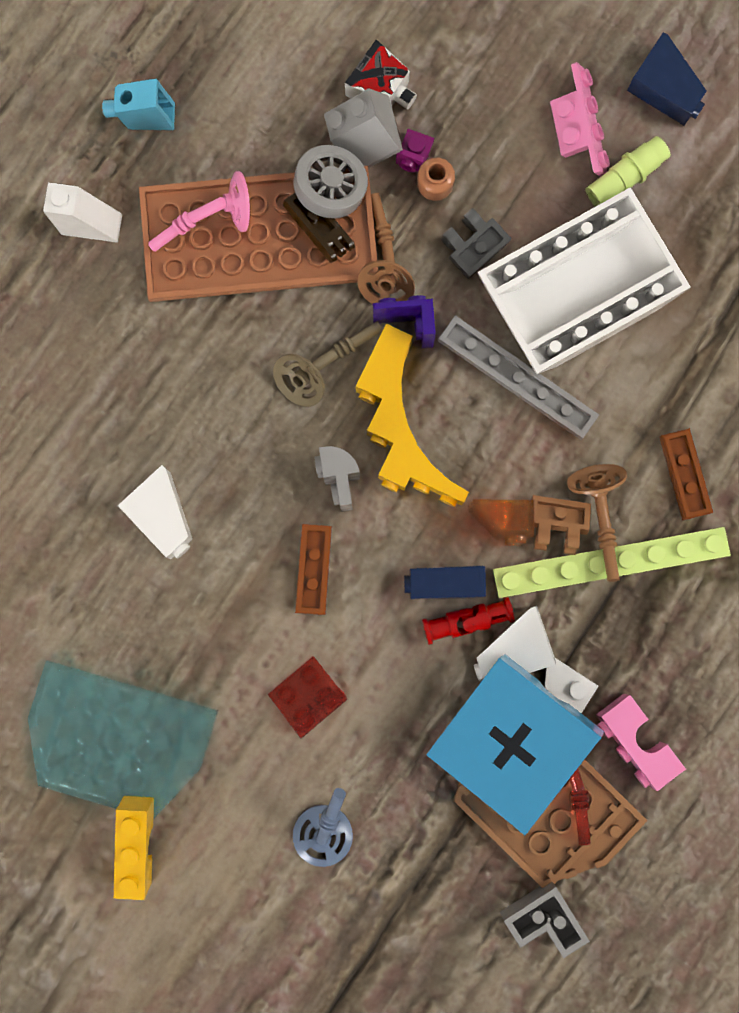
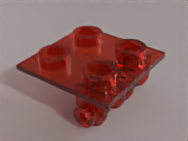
M314 656L268 694L301 739L348 700L345 693L335 684Z

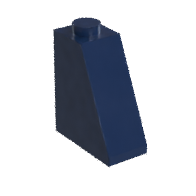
M664 32L640 66L627 89L631 94L685 126L690 117L697 118L705 105L701 100L707 92L669 35Z
M485 566L415 568L409 570L410 575H404V593H410V599L486 597Z

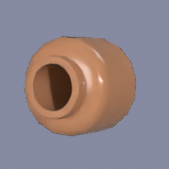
M442 158L426 160L420 166L417 176V187L421 195L432 201H440L452 192L455 182V171L452 165Z

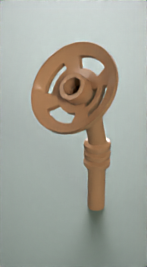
M379 193L371 194V201L376 223L374 230L377 233L376 238L379 239L377 241L378 245L382 247L383 260L370 262L361 269L358 276V288L363 297L371 304L378 303V300L383 298H390V294L396 293L400 289L405 294L402 297L396 298V301H407L409 297L414 296L415 283L410 273L395 263L392 244L394 236H391L393 234L392 230H390L391 225L386 221ZM384 266L383 269L378 270L376 273L369 272L375 267ZM368 282L371 283V286L373 287V289H374L376 292H378V293L380 294V296H378L377 294H375V293L369 288V286H368V284H367Z
M599 464L576 471L568 478L567 485L569 490L574 493L591 495L595 498L600 529L597 532V536H599L598 542L601 543L599 548L603 549L607 581L616 582L620 580L615 553L617 542H615V530L611 528L606 495L608 491L619 487L626 481L627 472L619 465ZM616 476L620 478L617 483L615 480ZM578 483H580V489L576 488Z

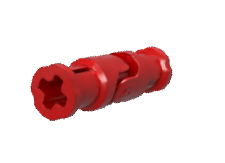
M507 596L503 597V601L488 605L480 603L472 608L447 612L445 616L427 620L424 618L422 619V624L428 645H431L434 640L449 636L454 639L474 633L477 630L490 629L491 625L506 621L514 623L515 617L510 599ZM459 619L462 622L463 628L457 626Z

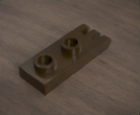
M295 193L284 199V208L330 263L337 260V255L342 257L346 254V250L351 251L355 248L353 240L334 218H326L312 213L302 205Z

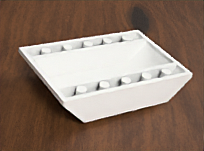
M631 187L477 273L536 374L558 367L656 312L691 288Z

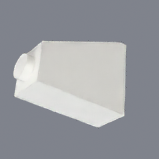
M48 182L43 212L61 235L118 243L122 220L120 212L78 186Z
M161 465L118 506L166 558L172 559L175 556L178 559L190 548L188 543L192 540V536L172 475Z
M537 605L526 611L476 658L478 663L474 664V669L479 681L484 679L496 661L504 654L529 673L556 665V660Z

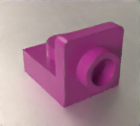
M408 128L402 142L403 150L396 153V164L405 171L418 172L420 166L428 159L435 138Z

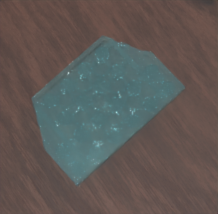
M48 660L45 662L28 716L38 786L117 809L123 796L154 797L155 819L201 769L218 710Z

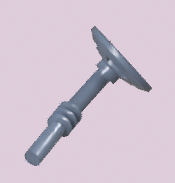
M341 788L334 790L329 805H317L307 809L299 816L293 829L294 847L299 856L311 865L319 867L334 865L341 861L350 850L353 832L350 821L340 811L346 797V792ZM309 820L311 823L306 828L305 840H300L301 828ZM314 827L316 830L313 839H309V833ZM341 833H345L344 845L342 849L338 853H336L335 850L339 846ZM332 835H336V841L331 847L329 844ZM311 847L317 852H325L326 859L314 858L306 851Z

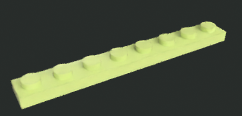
M725 527L615 547L619 576L731 556ZM603 549L492 569L497 598L607 579Z

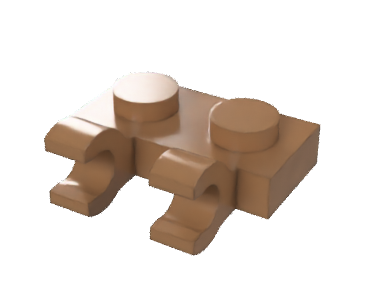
M533 495L530 504L528 526L537 528L534 549L546 551L547 545L550 543V530L566 532L563 553L576 555V549H579L580 534L587 535L589 532L591 504Z

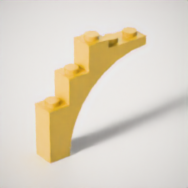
M386 324L356 384V392L360 394V399L370 404L380 403L367 429V435L371 437L370 441L382 448H386L387 445L391 446V450L378 474V479L382 480L381 485L394 492H397L398 489L405 491L408 482L411 481L414 483L413 488L422 493L429 494L432 491L440 495L439 500L452 507H455L456 504L462 506L469 492L450 481L431 464L417 445L408 426L402 402L401 380L404 362L413 336Z

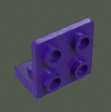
M423 295L409 297L407 301L383 298L378 300V303H373V323L377 321L379 324L415 321V339L421 340L422 348H433L436 335L433 298L426 299Z

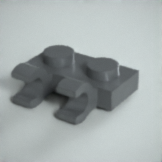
M473 208L464 215L462 222L475 234L464 242L451 227L443 234L441 239L450 250L454 251L449 259L467 279L472 277L512 239L493 218L486 223Z

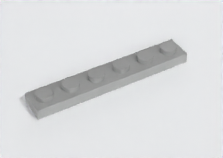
M456 315L438 339V342L580 440L584 438L599 416L598 413L540 373L536 374L533 368Z

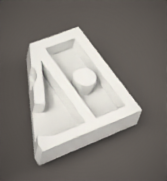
M555 658L556 665L546 668L543 686L552 695L569 703L582 713L597 690L598 685Z

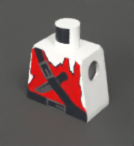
M375 40L345 82V95L349 98L370 88L388 95L391 106L397 102L408 110L417 97L416 93L406 88L409 83L410 71L377 40Z

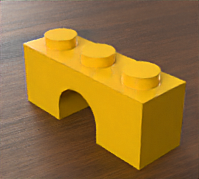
M123 796L116 809L113 898L145 900L151 886L152 855H148V845L153 828L154 797Z

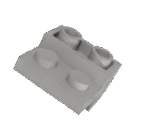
M333 446L319 447L320 456H314L318 478L323 477L325 485L331 484L334 505L340 504L341 512L353 510L349 481L360 480V472L356 461L348 452L341 448Z

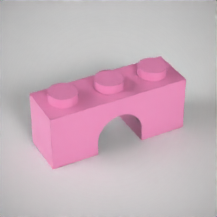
M622 694L596 714L601 721L597 724L598 727L604 731L603 734L608 739L614 738L619 745L616 748L617 753L626 763L632 762L638 770L634 775L644 788L650 786V788L659 791L686 770L668 744L659 742L648 750H642L638 746L636 732L649 719L631 695Z

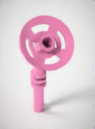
M234 172L228 194H223V197H219L189 213L183 212L177 219L172 220L171 226L148 242L149 247L156 252L179 234L184 235L190 231L191 228L196 226V222L222 209L225 212L231 213L233 222L240 232H246L249 226L250 204L248 188L242 172Z

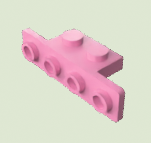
M576 62L571 64L576 91L550 101L560 152L563 157L567 158L589 149L593 172L601 177L607 172L610 162L606 151L602 148L601 140L604 139V133L601 125L597 123L595 115L598 112V105L595 97L591 96L590 86L593 85L589 70L584 69Z

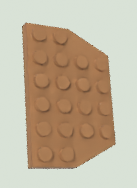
M585 759L526 835L522 834L460 782L453 799L542 888L551 882L555 884L559 880L569 879L581 872L607 865L648 821Z

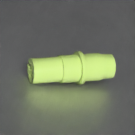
M655 136L631 153L626 152L622 155V160L585 188L592 204L596 207L626 189L633 187L635 184H641L646 181L650 173L670 158V150L666 143L660 137Z

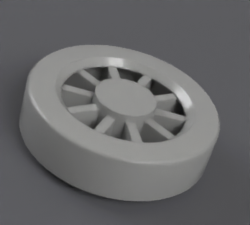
M320 145L311 148L299 159L293 178V186L297 198L309 211L326 218H340L351 214L360 206L367 190L368 176L364 165L352 152L335 145ZM321 161H327V167ZM333 162L340 164L338 168L333 166ZM346 169L350 171V173L343 174Z

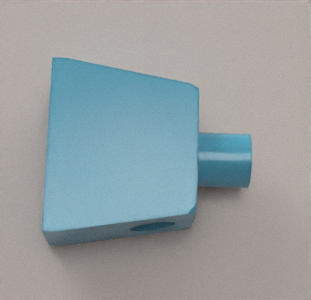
M157 79L118 84L115 87L114 99L103 100L102 109L106 118L118 117L128 129L174 130L175 102Z

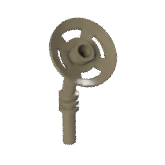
M377 321L350 338L346 336L344 338L345 341L340 340L339 345L333 344L334 348L313 362L296 354L281 356L273 368V376L277 387L287 399L297 405L311 407L318 404L325 393L324 381L319 371L339 357L343 359L344 354L348 356L350 351L355 352L356 347L383 331L381 325ZM297 360L296 362L291 363L289 366L285 365L287 361ZM284 375H289L291 383L296 387L295 391L288 385ZM310 383L312 387L306 388L305 386ZM314 390L317 392V394L312 397L304 396V394L312 393Z

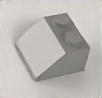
M368 88L324 113L332 144L352 152L368 168L403 150L390 98L386 94Z

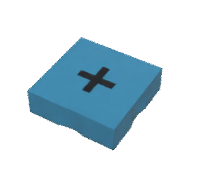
M504 654L496 661L426 755L522 834L526 835L598 743L604 731L569 703L552 695L537 678Z

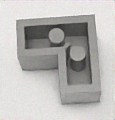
M553 882L544 888L539 886L500 911L505 924L520 948L546 931L563 958L590 942Z

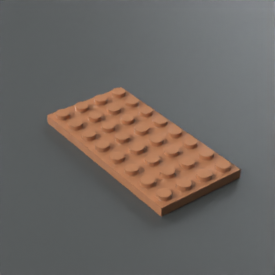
M364 166L368 176V186L360 206L347 216L334 218L353 240L355 248L351 251L346 250V254L342 257L337 255V260L333 263L326 259L283 206L284 199L295 193L293 186L295 172L244 177L248 188L250 204L249 226L246 232H240L233 222L231 213L225 212L222 209L196 222L194 228H191L184 235L179 234L156 252L149 247L148 242L171 226L172 220L177 219L183 212L189 213L219 197H223V194H228L232 178L139 187L148 300L156 302L357 283L361 269L366 264L377 261L368 166ZM346 169L343 174L350 173V171ZM378 267L371 269L369 272L376 273Z

